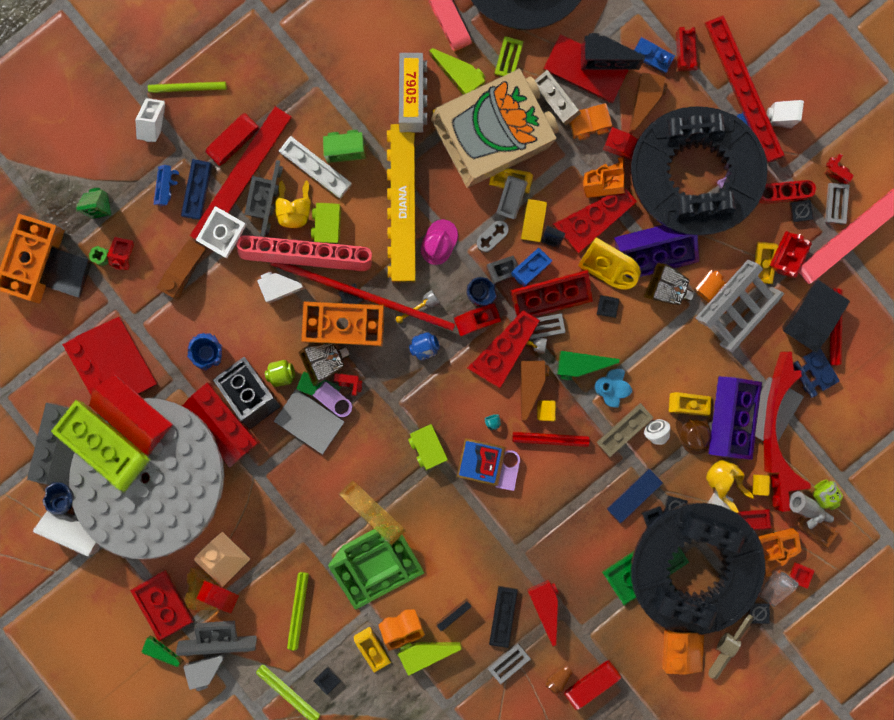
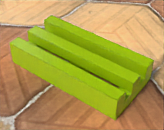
M504 37L494 73L495 76L503 77L509 74L507 70L515 44L518 45L511 72L516 70L523 41ZM507 42H509L511 45L504 70L499 71Z

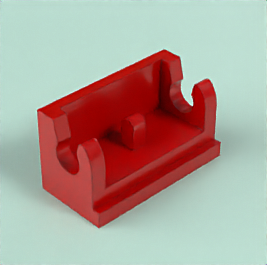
M679 27L676 31L677 71L697 70L695 27H692L690 30H685V27Z
M785 231L769 266L780 275L796 278L812 243L808 240H803L804 236Z

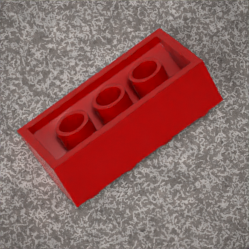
M205 383L182 405L196 414L210 429L215 437L219 453H221L222 459L229 468L260 444L259 440L241 422L234 410L212 383Z

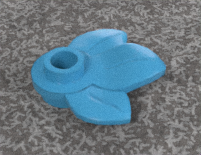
M622 369L610 370L605 377L599 378L595 383L597 394L603 397L605 404L609 407L618 408L620 404L619 398L628 397L632 393L631 386L623 381L625 371ZM605 383L607 384V390L603 389Z

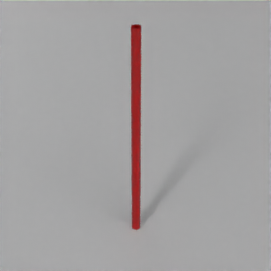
M270 262V265L442 328L454 330L455 324L291 264Z

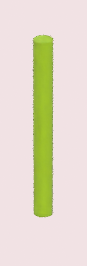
M226 82L148 85L149 93L227 89Z

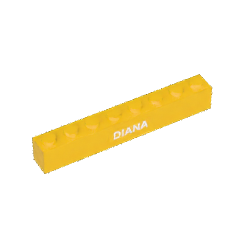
M391 124V130H387V142H391V149H387V161H391V169H387V181H391V188H387V200H391V208H387V219H391V227H387V237L391 239V247L387 249L388 258H391V266H388V278H391L392 283L416 282L415 132H400L399 124Z

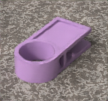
M325 381L313 394L316 399L339 417L348 416L352 411L351 402ZM339 400H346L348 403V410L344 414H338L335 411V404Z
M507 450L505 455L511 452L517 456L518 462L514 467H507L503 463L499 483L495 487L514 491L520 457L515 451Z

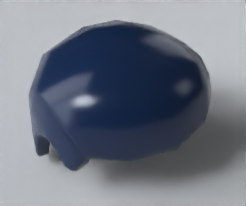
M477 277L472 279L467 285V298L473 305L487 306L492 304L497 297L495 285L488 278Z
M56 482L45 488V497L42 501L49 513L53 515L65 514L72 507L73 494L66 484Z

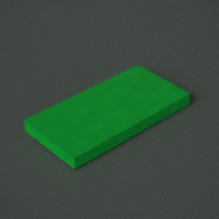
M678 547V553H672L674 559L669 560L671 567L667 569L670 571V575L690 563L680 547ZM634 551L602 571L623 605L636 598L631 584V561Z

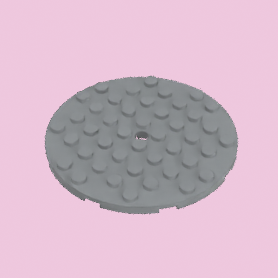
M143 398L168 419L173 426L150 455L147 456L150 461L126 492L117 489L77 453H74L70 467L69 488L73 494L72 505L74 512L83 529L96 543L108 551L123 557L152 559L167 556L186 547L208 526L215 514L214 511L218 501L221 499L224 468L215 437L196 414L170 401ZM149 473V482L146 484L142 483V474Z

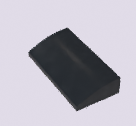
M51 247L39 283L46 285L48 288L80 298L92 261ZM25 252L21 256V261L27 263L30 260V254Z

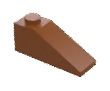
M642 72L629 134L634 133L661 96L666 94L668 85L665 83L666 77Z
M189 239L165 271L156 289L178 300L204 255L206 248Z
M545 361L520 362L521 420H527L543 387L545 377H549V365H545Z

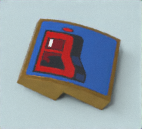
M465 438L457 477L498 486L506 447Z

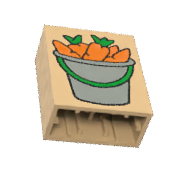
M520 69L435 109L431 121L466 188L547 150L557 139L555 134L558 133L559 129L556 119L549 111L543 113L537 102V99L540 98V90L537 83L532 77L525 78Z

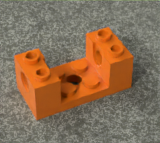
M18 213L0 266V291L40 304L46 285L39 283L51 247L59 249L65 230L56 225ZM25 252L30 254V260L27 263L21 261V256Z
M304 302L301 341L304 343L358 344L383 347L385 308L382 305ZM341 318L348 320V326L345 329H339L337 326V322Z

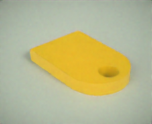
M597 237L578 264L580 268L588 270L592 275L618 289L634 287L641 275L639 265L632 258ZM625 274L632 276L633 279L626 277Z

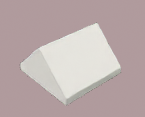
M215 206L196 241L228 258L247 224Z

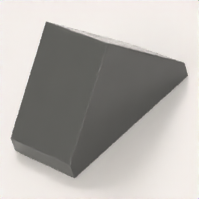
M513 255L487 264L486 269L493 284L496 285L512 278L511 272L518 264Z

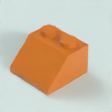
M664 629L662 669L665 673L692 674L702 672L704 634L673 632Z

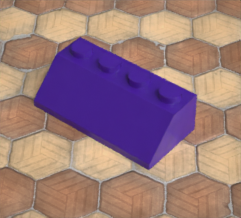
M661 225L614 237L615 248L632 258L639 265L640 277L653 274L657 263L678 268L699 262L698 235L680 233ZM625 274L626 277L633 279L632 276Z
M718 376L709 454L753 460L762 382ZM754 405L752 430L749 433L740 427H746L749 424V412Z

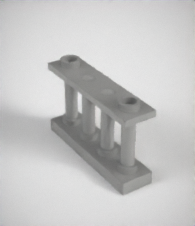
M747 260L696 316L699 323L709 328L714 326L724 337V340L719 345L730 352L739 347L746 336L784 295L782 291L773 287L769 289L758 277L763 268L750 260ZM751 282L763 294L757 303L745 291ZM738 297L751 309L744 318L732 306V303ZM725 311L737 323L731 332L718 320Z

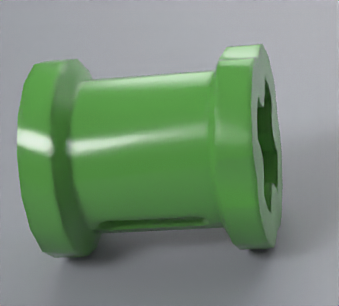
M100 246L93 247L89 253V258L98 265L109 264L107 258L109 251ZM99 252L104 254L101 256V260L97 259L100 256Z

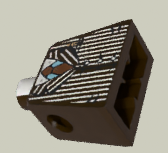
M657 263L644 298L680 305L682 300L691 301L694 292L687 289L690 282L687 277L667 264Z
M334 343L308 346L298 352L313 386L344 367L342 360L349 358L347 348L337 349Z

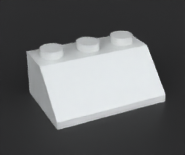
M46 511L33 532L86 556L97 553L101 547L83 529L76 514L72 515L66 512L65 514L53 515Z

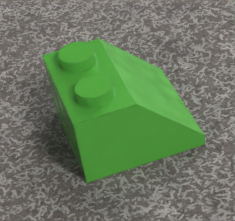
M349 130L347 134L339 135V132H331L327 134L328 136H323V153L327 163L366 159L362 132Z

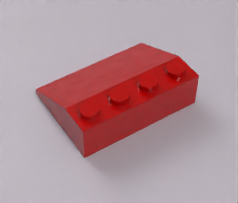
M120 317L103 323L62 344L91 396L96 386L113 375H116L138 395L157 385L156 380Z

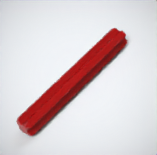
M834 288V289H833V290H835L836 292H838L839 294H841V295L843 296V290H842V289H840V288ZM842 316L830 334V365L840 366L842 364Z
M513 432L512 441L516 443L589 447L590 444L588 436Z

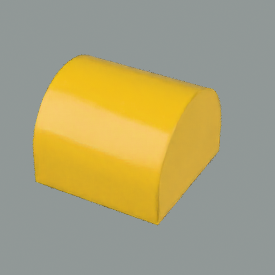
M754 474L753 495L769 496L770 476Z

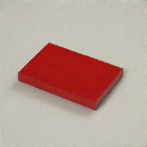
M166 570L130 590L158 641L194 622Z

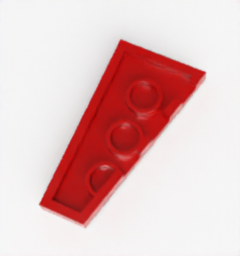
M625 188V193L608 195L552 225L557 230L565 232L564 239L579 254L630 209L637 200Z
M523 310L467 369L501 388L541 320Z

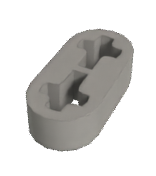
M503 221L494 222L477 239V248L481 252L491 251L506 237L508 233L507 224ZM495 226L504 227V234L498 233L495 237L492 235L496 231ZM489 237H491L492 240L489 242L490 247L487 248L486 246H484L482 248L481 239L487 240Z

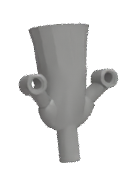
M797 491L790 496L789 503L792 511L812 518L807 522L810 529L824 520L828 523L834 521L832 515L826 513L815 500L804 495L802 492Z

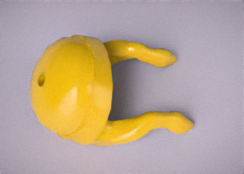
M306 180L302 188L303 198L290 202L284 199L285 185L283 181H280L278 188L279 197L275 201L276 218L283 227H303L307 223L310 213L309 183Z
M720 460L709 469L706 479L711 488H716L719 498L728 505L730 510L738 513L736 505L726 498L734 482V477L737 487L744 496L751 499L754 496L742 484L744 473L734 463L728 460Z

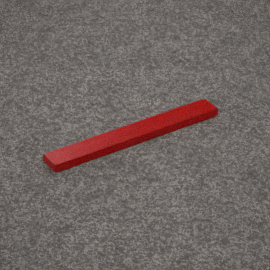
M724 15L705 22V27L746 122L763 147L767 164L783 158L785 155Z
M276 106L273 108L191 232L190 236L196 240L215 206L228 214L230 213L251 181L252 176L255 175L292 119L290 115Z

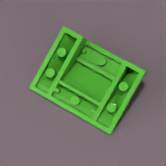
M377 527L343 545L328 565L355 610L424 574L422 567L399 528Z

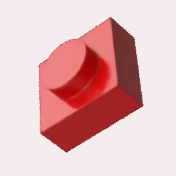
M794 562L788 581L808 589L815 570Z

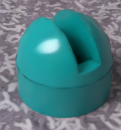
M499 414L484 418L485 424L490 430H496L501 425Z

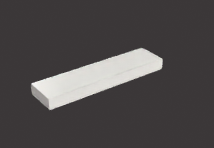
M291 136L279 150L283 156L339 199L344 196L352 185L349 180Z

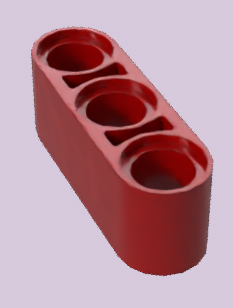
M243 113L207 147L205 152L218 166H221L256 134L259 126L246 113Z
M810 180L766 184L765 190L769 191L770 198H765L762 195L759 203L771 204L807 200L815 194L816 185ZM802 186H806L808 188V195L802 193ZM782 188L789 190L788 197L782 194Z
M607 660L571 685L563 694L573 708L578 710L619 681L621 675L612 662Z

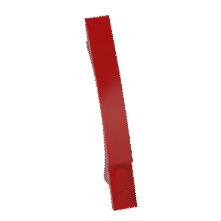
M783 351L779 354L767 400L763 436L764 472L772 473L770 477L774 493L772 504L775 510L781 512L790 511L789 491L811 489V483L797 475L786 463L779 449L776 436V419L781 401L793 383L802 376L801 370H793L792 351Z

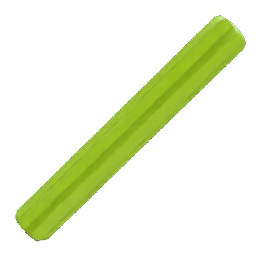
M299 572L297 577L287 649L297 650L299 645L309 574L306 572Z
M261 665L258 668L256 674L308 720H318L320 714L265 665Z

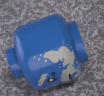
M426 332L414 336L409 349L412 356H416L419 360H425L436 356L440 345L436 335Z

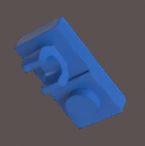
M642 37L634 49L645 55L643 63L666 74L675 55Z
M169 165L158 166L153 205H167L171 199L169 185L178 184V182L172 181L171 175H178L179 172L171 170Z
M537 248L511 272V275L520 285L525 287L552 263V260L540 248Z

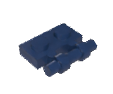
M821 348L817 353L812 351L801 357L805 363L802 367L798 360L793 362V369L795 371L801 370L802 376L799 379L804 385L802 388L805 392H808L811 398L818 395L815 390L817 385L821 391H824L840 382ZM808 370L814 378L811 382L805 373Z

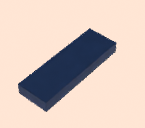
M192 159L181 213L182 217L196 220L201 219L212 169L211 162Z
M647 469L607 510L619 523H622L663 482L651 469Z

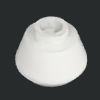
M661 419L651 421L646 426L644 435L653 444L662 445L670 438V424Z

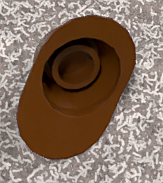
M679 414L676 420V428L683 447L691 454H703L709 449L711 430L705 416Z

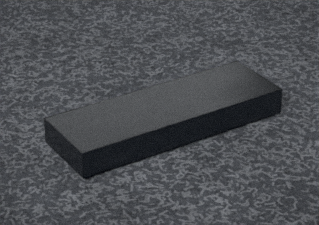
M498 585L489 645L509 648L518 593L517 588Z

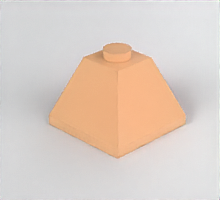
M223 532L214 538L194 559L221 587L250 560Z

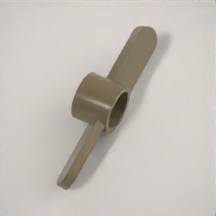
M752 615L746 617L735 636L726 632L721 637L717 645V650L721 653L709 670L710 678L717 679L729 660L738 652L741 646L740 639L754 619Z

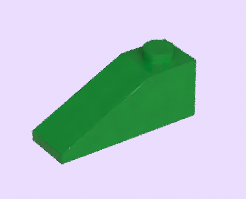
M101 188L89 189L88 193H83L76 206L78 212L91 219L112 216L108 193L101 190Z
M559 351L556 375H561L560 379L572 380V377H578L617 364L620 359Z

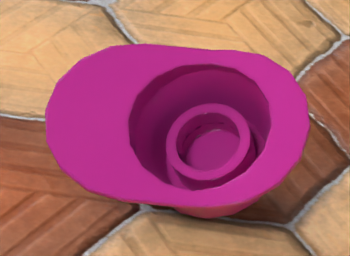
M444 219L437 220L431 224L421 244V255L425 261L438 265L448 260L458 238L455 225Z

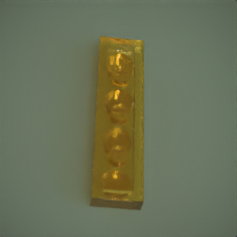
M353 480L339 493L390 545L405 532L404 528Z

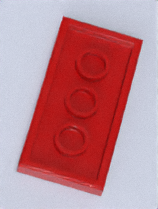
M560 34L543 71L548 70L550 74L613 104L629 70H581L582 44Z

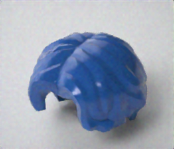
M211 333L198 334L189 342L187 357L199 369L207 370L212 365L218 366L221 363L222 345L215 335L213 336Z

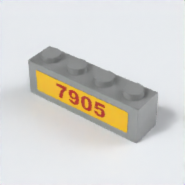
M400 53V132H423V125H427V113H423V107H427V95H423V90H427V78H423V72H427V60H423V53Z

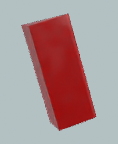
M588 270L510 291L516 317L523 310L537 317L593 302Z
M116 375L111 376L93 389L89 406L147 456L150 455L173 426L168 419Z

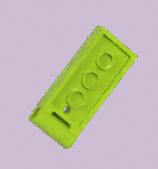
M75 400L51 431L122 492H126L150 461L141 450L82 401Z

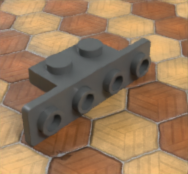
M279 160L275 162L272 180L252 176L244 215L263 219L260 237L269 235L271 224L267 223L268 217L273 216L275 205L271 204L273 196L277 197L279 188L278 185H275L277 177L281 178L283 166H279Z
M235 621L195 623L196 640L178 641L176 655L190 656L255 651L257 636L237 637Z

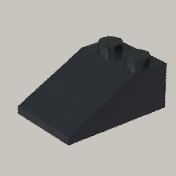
M599 33L588 34V36L584 37L581 45V70H640L645 61V55L607 36H600Z
M816 279L785 321L782 329L785 333L817 353L836 326L850 300Z
M245 357L213 379L238 418L249 430L281 407Z

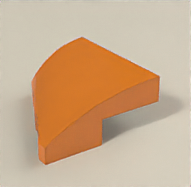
M624 157L618 158V163L611 166L604 164L598 169L584 173L583 188L586 198L625 193Z
M794 528L758 536L765 556L766 577L771 576V572L779 565H785L791 557H795L801 552L799 533Z

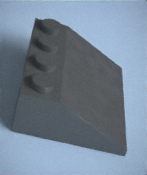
M56 403L45 404L27 480L46 485L62 482L69 487L70 467L75 452L51 432L70 408L69 406Z

